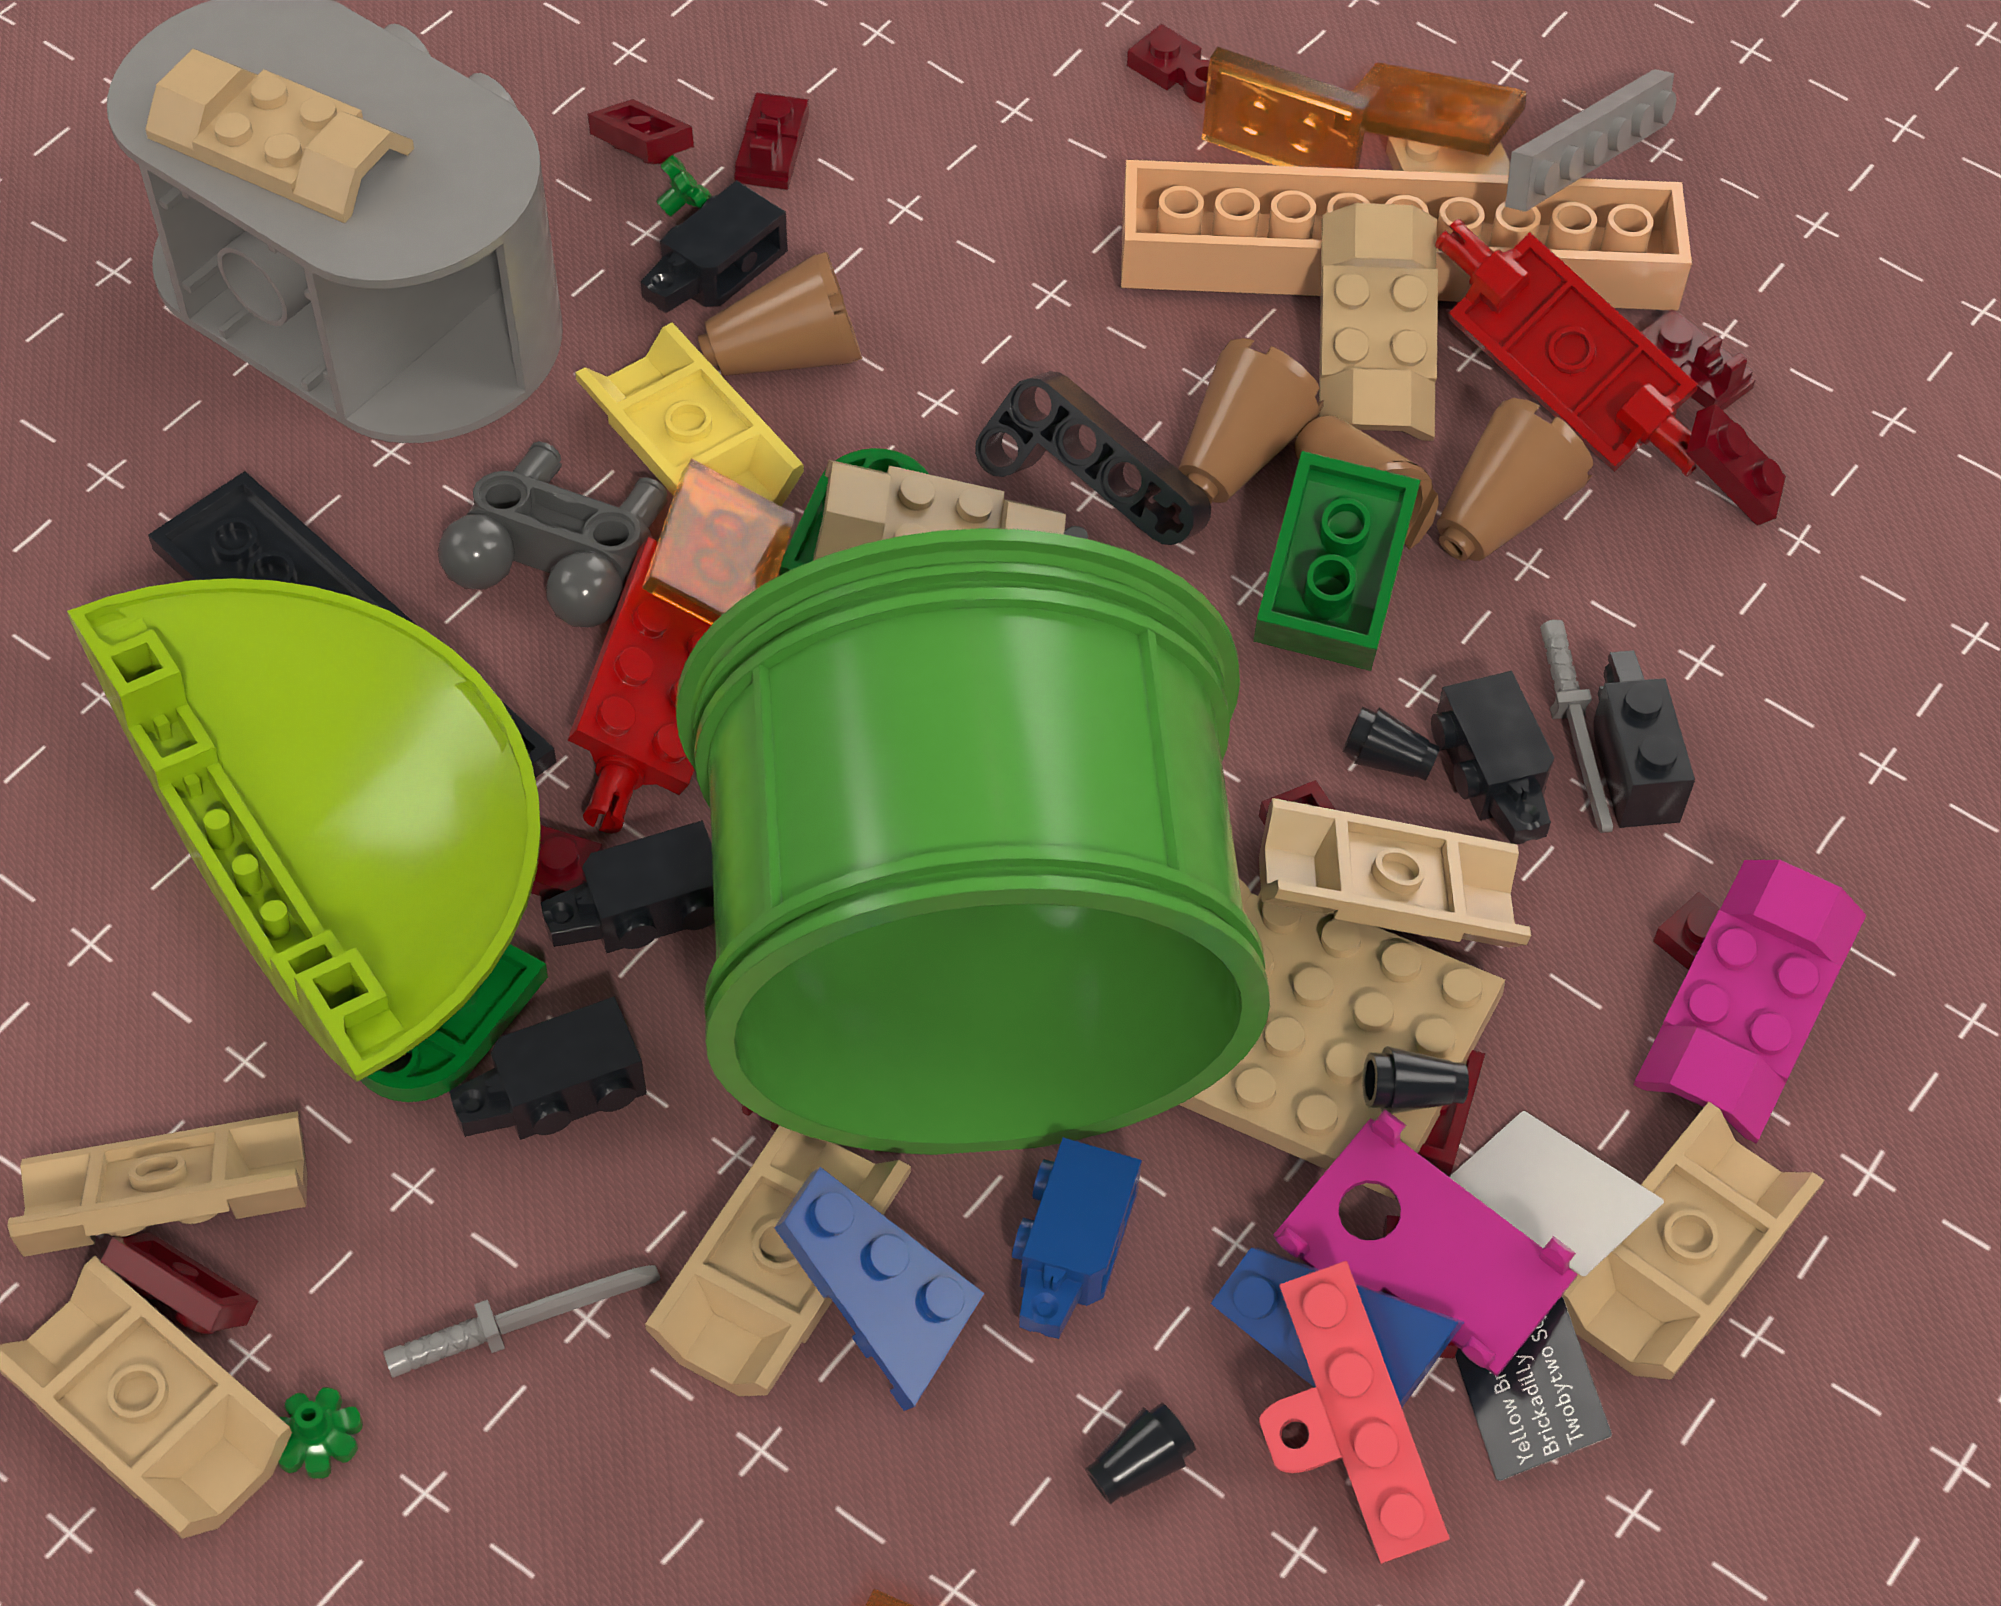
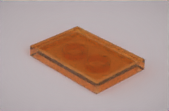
M1217 46L1209 61L1202 140L1277 166L1359 169L1370 98Z
M1377 62L1336 108V126L1489 156L1525 110L1527 91Z
M691 458L682 471L642 589L712 625L739 600L763 584L778 577L796 514Z

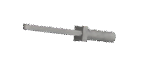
M1550 620L1541 625L1540 631L1544 647L1547 649V660L1551 666L1550 672L1552 680H1554L1556 700L1550 707L1552 719L1568 718L1576 754L1598 831L1600 833L1612 832L1613 823L1584 719L1586 708L1592 701L1590 689L1580 690L1579 683L1576 681V671L1572 665L1573 659L1571 650L1568 648L1569 642L1564 622L1561 620Z
M655 1265L633 1268L545 1297L495 1316L487 1299L474 1304L478 1314L477 1318L465 1320L452 1327L449 1326L438 1332L422 1336L418 1340L406 1342L404 1345H398L383 1351L390 1374L394 1378L410 1372L411 1369L415 1370L426 1364L429 1365L440 1359L458 1354L460 1351L477 1347L484 1342H488L491 1353L505 1349L501 1338L503 1334L655 1283L660 1280V1275Z

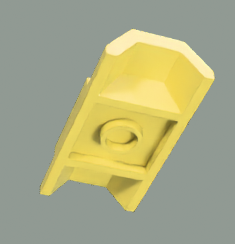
M673 322L661 329L646 357L609 376H604L586 367L575 372L577 382L608 415V421L612 428L673 496L678 494L701 521L710 523L712 528L718 527L723 532L734 534L780 509L804 472L803 463Z

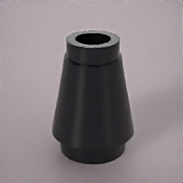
M1362 706L1342 752L1355 757L1354 764L1410 777L1415 776L1426 781L1436 761L1440 746L1429 742L1430 740L1379 707L1374 712Z
M1386 1046L1382 1053H1369L1365 1059L1363 1095L1365 1103L1369 1108H1381L1382 1112L1386 1109L1391 1114L1445 1106L1451 1103L1463 1104L1467 1099L1469 1075L1464 1062H1452L1451 1060Z
M1160 1403L1150 1412L1143 1407L1095 1458L1096 1461L1085 1468V1471L1100 1494L1111 1505L1121 1496L1125 1497L1186 1467L1184 1459L1193 1453L1196 1447L1174 1413L1164 1403Z

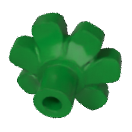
M672 155L661 164V168L669 176L672 187L656 201L670 217L686 203L701 209L705 202L712 197L711 193L703 185H696L698 182L686 171L684 164L676 156Z
M324 1387L318 1392L315 1402L310 1401L303 1393H296L285 1401V1409L290 1418H279L290 1427L292 1434L281 1458L278 1460L281 1469L287 1473H295L305 1462L307 1475L312 1479L326 1478L331 1474L332 1465L330 1457L342 1463L349 1462L358 1450L355 1439L350 1435L359 1433L363 1428L358 1409L350 1406L340 1410L342 1396L337 1390Z

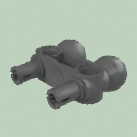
M534 442L513 472H493L483 476L475 484L473 489L474 505L465 516L451 523L443 531L437 550L439 563L447 578L464 589H488L498 584L509 574L513 561L548 572L550 575L545 588L546 595L556 617L573 627H596L605 623L615 614L638 549L648 537L652 538L649 528L667 504V491L662 484L654 479L640 478L619 508L549 484L562 467V463H559L562 460L558 450L545 442Z

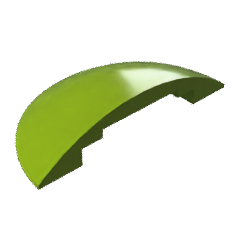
M210 579L149 586L108 596L67 611L77 637L136 757L216 900L277 993L302 1026L337 1065L358 1082L399 1059L432 1035L465 1005L491 974L513 939L528 905L537 872L541 839L539 794L531 759L521 734L504 704L473 667L452 648L429 632L389 610L337 592L274 580Z

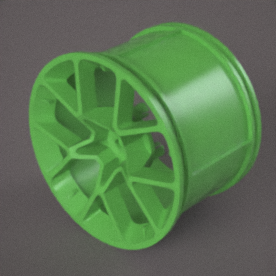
M977 528L941 530L903 535L862 544L796 567L763 584L739 600L711 625L699 639L685 662L677 688L676 719L678 736L685 755L696 771L700 790L711 811L717 960L708 977L704 996L707 1057L715 1076L735 1099L759 1116L789 1130L831 1143L867 1150L938 1155L1030 1149L1060 1144L1062 1137L1075 1141L1100 1135L1158 1115L1206 1090L1227 1075L1247 1056L1258 1041L1267 1023L1270 999L1263 946L1256 928L1243 912L1222 765L1228 746L1229 723L1237 705L1239 694V662L1229 628L1217 609L1201 592L1182 577L1156 562L1130 551L1094 540L1059 533L1023 529Z

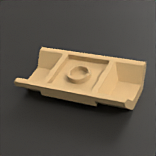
M192 49L156 84L145 128L147 138L343 223H346L353 214L361 179L389 149L406 156L414 150L412 139L364 120L362 110L265 69L257 75L196 49Z
M1354 203L1323 214L1319 401L1324 400V407L1320 411L1319 417L1332 415L1339 417L1359 430L1403 431L1420 440L1433 441L1435 438V382L1437 379L1438 269H1436L1435 247L1437 241V218L1414 205Z
M828 460L825 476L828 477L824 514L813 561L826 555L870 542L941 530L977 528L1023 529L1064 534L1066 514L1053 509L1004 499L1005 491L894 466H889L887 472Z
M1272 798L1268 808L1259 853L1262 902L1319 913L1334 911V919L1456 942L1464 939L1512 948L1527 945L1531 937L1529 926L1515 924L1511 889L1519 856L1517 844Z
M1708 1102L1641 1184V1186L1662 1198L1664 1203L1586 1276H1581L1577 1273V1278L1562 1295L1576 1334L1633 1376L1672 1380L1699 1343L1711 1332L1777 1247L1786 1231L1818 1192L1825 1180L1814 1172L1779 1171L1738 1143L1721 1110Z
M296 1111L22 1159L20 1167L25 1203L24 1216L9 1218L7 1226L11 1239L22 1256L26 1257L95 1244L96 1235L105 1233L111 1236L122 1237L135 1234L150 1225L179 1221L184 1224L201 1223L213 1218L218 1213L229 1212L230 1207L236 1219L306 1207L308 1174L299 1113Z
M779 1125L645 1323L646 1331L678 1364L735 1395H768L802 1342L806 1343L832 1302L831 1298H823L774 1227L810 1173L819 1167L823 1168L884 1215L910 1175V1165L900 1160L874 1164L835 1143L809 1137Z
M96 1256L84 1265L72 1297L65 1306L27 1340L0 1344V1373L29 1398L47 1419L135 1499L138 1498L182 1539L218 1529L273 1476L278 1460L281 1458L292 1434L290 1427L111 1269L102 1264Z

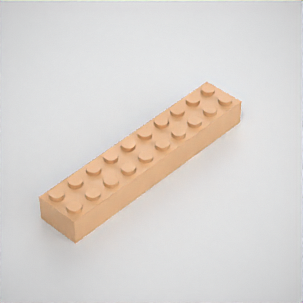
M1126 160L1122 209L1121 288L1321 296L1323 214L1354 203L1414 205L1437 218V239L1445 230L1451 234L1453 230L1449 226L1457 219H1461L1465 226L1493 251L1500 249L1503 253L1514 248L1531 232L1614 308L1673 309L1678 311L1692 260L1682 182L1580 178L1525 212L1505 207L1509 175ZM1436 248L1438 301L1460 302L1471 287L1469 284L1470 276L1444 252Z

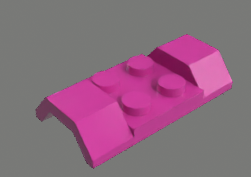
M1744 860L1633 1085L1645 1091L1675 1093L1702 1107H1705L1710 1102L1721 1110L1724 1118L1744 1138L1757 1144L1865 920L1866 914L1842 887L1782 860Z

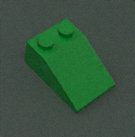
M1301 451L1256 619L1253 642L1371 671L1421 480Z

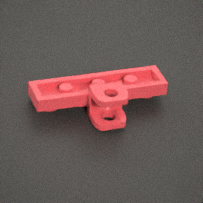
M1347 1260L1279 1284L1316 1387L1283 1398L1262 1412L1259 1423L1275 1467L1285 1473H1302L1343 1459L1381 1564L1450 1540ZM1292 1422L1303 1423L1309 1430L1307 1443L1298 1449H1291L1285 1446L1282 1439L1284 1428Z

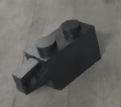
M736 180L718 195L710 197L701 209L682 224L671 228L665 237L660 240L662 259L640 281L642 298L648 303L654 304L665 313H668L689 299H693L703 307L723 305L788 252L786 211Z
M1634 650L1610 652L1608 656L1609 664L1605 666L1603 674L1605 683L1604 686H1599V703L1593 722L1594 739L1619 828L1680 823L1695 782V777L1666 678L1645 680Z
M1503 672L1442 687L1437 713L1431 717V730L1436 745L1440 746V750H1447L1454 765V780L1460 796L1464 800L1470 799L1479 821L1494 818L1511 844H1523L1529 840L1547 837L1551 821L1543 796L1555 758L1513 672Z
M703 820L591 853L582 866L583 884L540 902L545 927L553 947L601 939L607 954L623 948L638 949L648 945L656 938L686 929L700 930L712 925L715 922L712 843Z
M615 996L499 1037L491 1051L494 1068L449 1091L455 1116L465 1137L514 1126L520 1140L535 1134H554L567 1127L571 1121L599 1111L613 1112L629 1105L635 1098L647 1094L642 1059Z

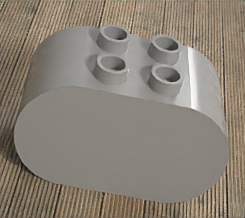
M210 0L186 9L154 28L123 59L115 72L107 95L108 121L119 147L129 158L139 164L159 235L155 244L152 262L155 284L165 306L181 321L359 434L387 442L423 443L469 433L494 422L515 409L545 380L560 350L563 321L538 143L529 123L519 112L508 92L496 80L482 73H474L467 78L431 57L423 43L407 28L398 24H389L383 29L333 0ZM192 49H196L257 75L265 69L362 110L364 120L412 139L414 150L406 156L389 149L361 179L353 214L346 223H343L147 138L145 128L156 84Z

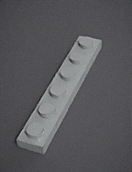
M1653 69L1512 151L1505 207L1528 211L1666 126L1671 120L1676 107V94L1672 92L1674 73Z

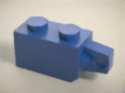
M1062 1137L1055 1161L1042 1160L1032 1195L1033 1199L1040 1200L1041 1202L1035 1220L1022 1219L1012 1252V1258L1022 1260L1020 1287L1024 1288L1020 1311V1328L1030 1332L1041 1333L1046 1337L1059 1339L1077 1303L1088 1306L1104 1298L1138 1193L1141 1159Z

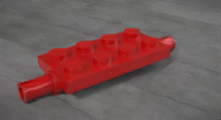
M1461 219L1454 221L1449 226L1453 232L1449 234L1445 230L1437 239L1435 247L1439 251L1444 252L1470 276L1469 284L1471 287L1465 297L1448 313L1449 320L1554 417L1557 416L1567 423L1584 444L1614 472L1642 444L1647 445L1651 442L1682 471L1681 473L1686 477L1691 475L1697 469L1696 463L1686 454L1691 431L1675 415L1677 410L1697 391L1698 384L1531 232L1514 248L1503 253L1500 249L1496 251L1490 249L1465 226Z
M699 520L689 524L680 553L650 537L639 547L567 739L590 751L596 764L595 772L599 778L589 805L584 811L583 818L588 825L594 827L599 814H603L604 816L599 830L602 832L617 833L621 831L634 790L642 785L657 784L680 795L689 786L694 768L685 755L678 736L676 719L678 682L685 662L699 639L720 616L739 600L753 592L712 570L725 536L721 529L715 527L710 540L706 541L705 538L710 527L708 522Z

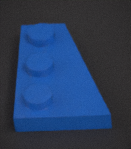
M1250 1248L1210 1304L1310 1385L1316 1387L1279 1284L1319 1271V1269L1260 1248ZM1356 1284L1402 1408L1462 1327L1464 1321L1442 1313H1435L1405 1302L1403 1299Z

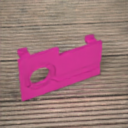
M1384 1109L1375 1121L1372 1118L1367 1121L1277 1229L1273 1237L1285 1251L1296 1258L1299 1257L1313 1268L1321 1270L1347 1260L1355 1284L1374 1291L1382 1292L1385 1289L1392 1296L1403 1299L1405 1302L1464 1321V1324L1451 1342L1462 1349V1352L1472 1362L1482 1368H1486L1497 1377L1558 1299L1561 1298L1577 1278V1273L1569 1268L1570 1261L1576 1252L1554 1236L1542 1248L1403 1143L1400 1133L1407 1125ZM1365 1183L1379 1184L1389 1189L1397 1198L1401 1208L1400 1220L1396 1228L1386 1237L1374 1241L1361 1240L1351 1235L1344 1228L1339 1217V1206L1345 1194L1355 1186Z

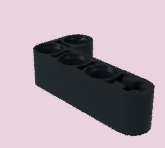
M1049 371L1019 381L983 428L975 443V454L980 466L987 473L999 477H1005L1033 466L1041 459L1046 450L1049 451L1143 532L1160 544L1174 545L1185 541L1202 531L1211 518L1209 498L1199 486L1070 378L1060 372ZM1038 387L1045 390L1050 397L1051 410L1049 415L1042 413L1036 406L1035 392ZM1081 425L1089 427L1095 434L1096 448L1094 452L1086 450L1080 442L1079 430ZM1005 433L1012 436L1017 443L1018 456L1016 460L1011 459L1004 452L1002 438ZM1126 462L1134 465L1140 472L1141 486L1139 490L1130 487L1124 479L1123 469ZM1152 497L1156 502L1151 504L1149 498ZM1174 504H1178L1182 509L1178 517L1180 522H1182L1180 524H1177L1172 519L1176 513Z

